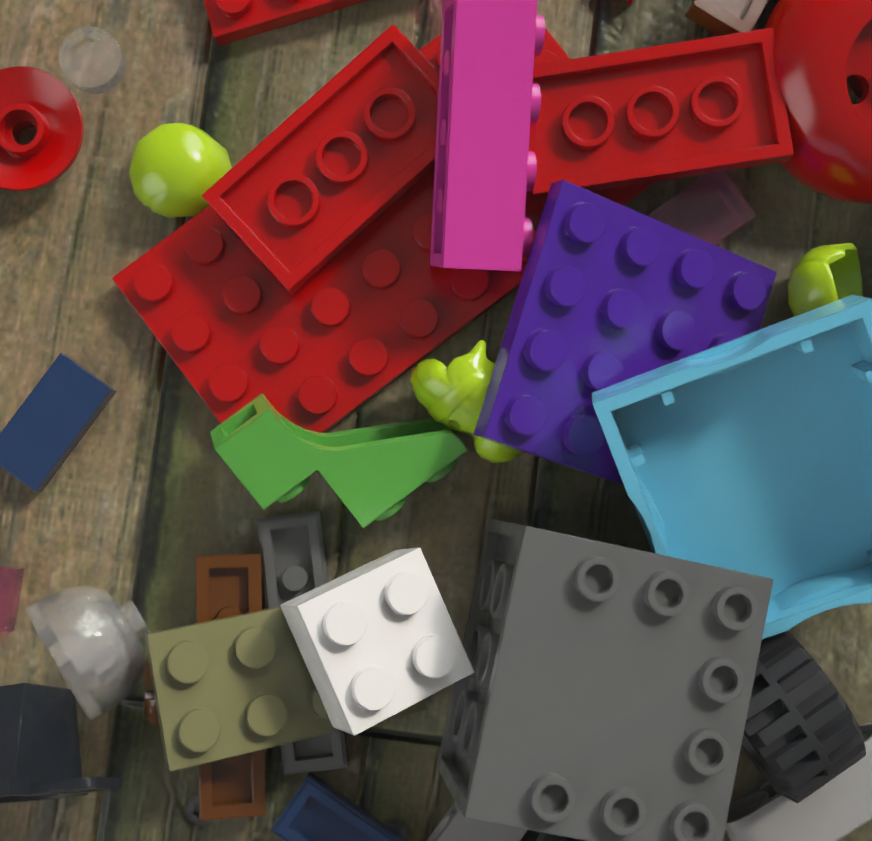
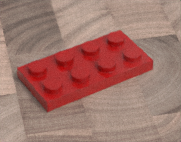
M393 23L201 196L292 295L435 166L439 71Z
M773 27L534 65L533 84H538L540 87L541 106L537 122L534 125L530 124L529 151L535 153L537 160L536 180L531 191L532 199L547 198L551 183L560 180L568 181L588 191H597L789 161L794 155L786 103L778 85L774 68L773 49L775 37Z

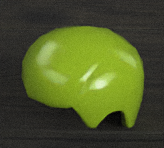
M167 123L155 127L135 144L129 176L134 195L143 205L151 208L152 212L172 219L185 216L195 217L209 206L201 195L223 177L232 166L227 150L203 130L184 123Z
M853 243L823 245L811 249L799 259L788 282V304L794 317L850 295L863 297L857 248Z

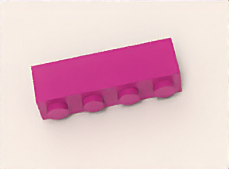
M443 0L430 253L431 266L457 269L521 271L522 257H528L530 254L533 228L531 220L525 218L526 191H532L535 184L537 160L535 153L529 151L530 124L534 125L537 122L541 106V91L538 84H533L534 56L538 57L541 54L545 39V20L542 15H537L538 0Z

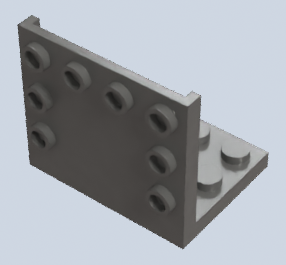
M489 518L462 643L474 673L454 683L436 766L464 818L585 841H723L774 579Z

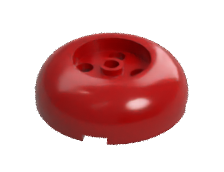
M779 0L768 18L764 29L773 27L774 69L778 85L786 103L794 155L789 161L780 163L799 182L821 195L843 202L872 204V0ZM849 76L852 90L860 98L854 104L851 103L847 88V77Z

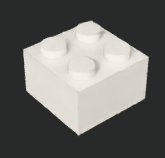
M421 548L392 551L280 605L332 726L353 736L474 673Z

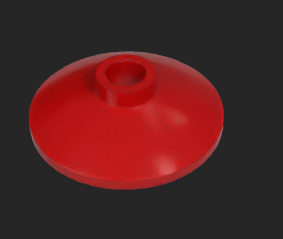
M26 66L0 69V188L9 191H31L42 188L59 179L68 171L78 156L84 135L81 109L71 91L59 79L48 72ZM27 127H35L37 130L35 138L30 143L21 145L19 143L21 131Z

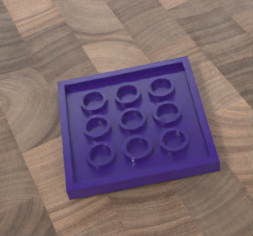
M560 180L551 183L473 435L624 486L592 404V393L760 330L777 272L568 181Z

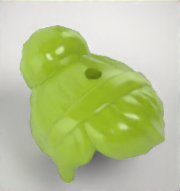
M484 340L478 341L469 353L454 358L448 367L436 359H427L418 363L417 367L413 368L411 372L410 382L413 385L412 390L417 400L428 409V413L436 422H440L451 429L472 437L476 453L481 458L492 463L508 462L518 458L523 453L522 451L473 435L495 367V363L491 362L486 356V342Z

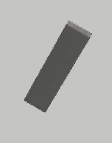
M322 511L257 518L266 609L279 607L281 604L329 582ZM337 731L281 745L284 775L347 768L349 766L347 736L344 731Z

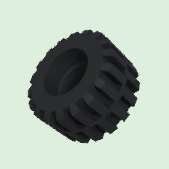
M785 631L762 639L741 748L777 792L791 801L799 803L866 756V748L860 727L836 687L791 633Z

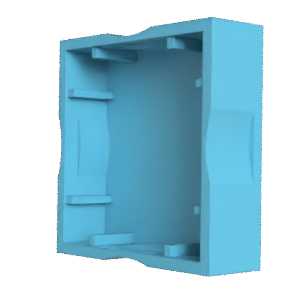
M850 295L592 393V404L627 495L634 503L652 553L774 579L762 639L788 631L807 618L826 610L872 602L871 298Z

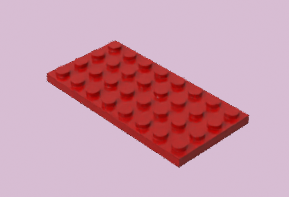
M545 27L543 49L538 57L534 56V65L569 60V56ZM441 34L419 50L438 71L440 69ZM434 166L292 295L210 206L112 277V279L220 423L263 393L273 407L290 422L310 431L326 433L519 288L528 257H522L521 271L457 269L431 266ZM658 181L591 192L626 207L658 183ZM526 191L525 218H529L532 222L533 244L547 198L533 200L531 191Z

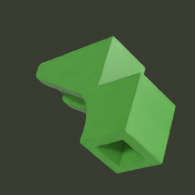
M263 393L210 431L215 451L263 510L276 500L283 503L297 496L308 485L310 481L309 476L318 470L363 528L374 520L382 521L394 515L404 505L408 494L424 482H435L446 476L457 463L456 458L467 451L462 441L449 427L436 422L432 417L332 433L310 431L295 425L282 416Z

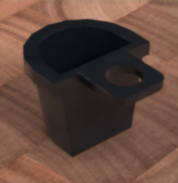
M30 683L0 686V804L85 796L90 792L122 789V778H82L74 689Z

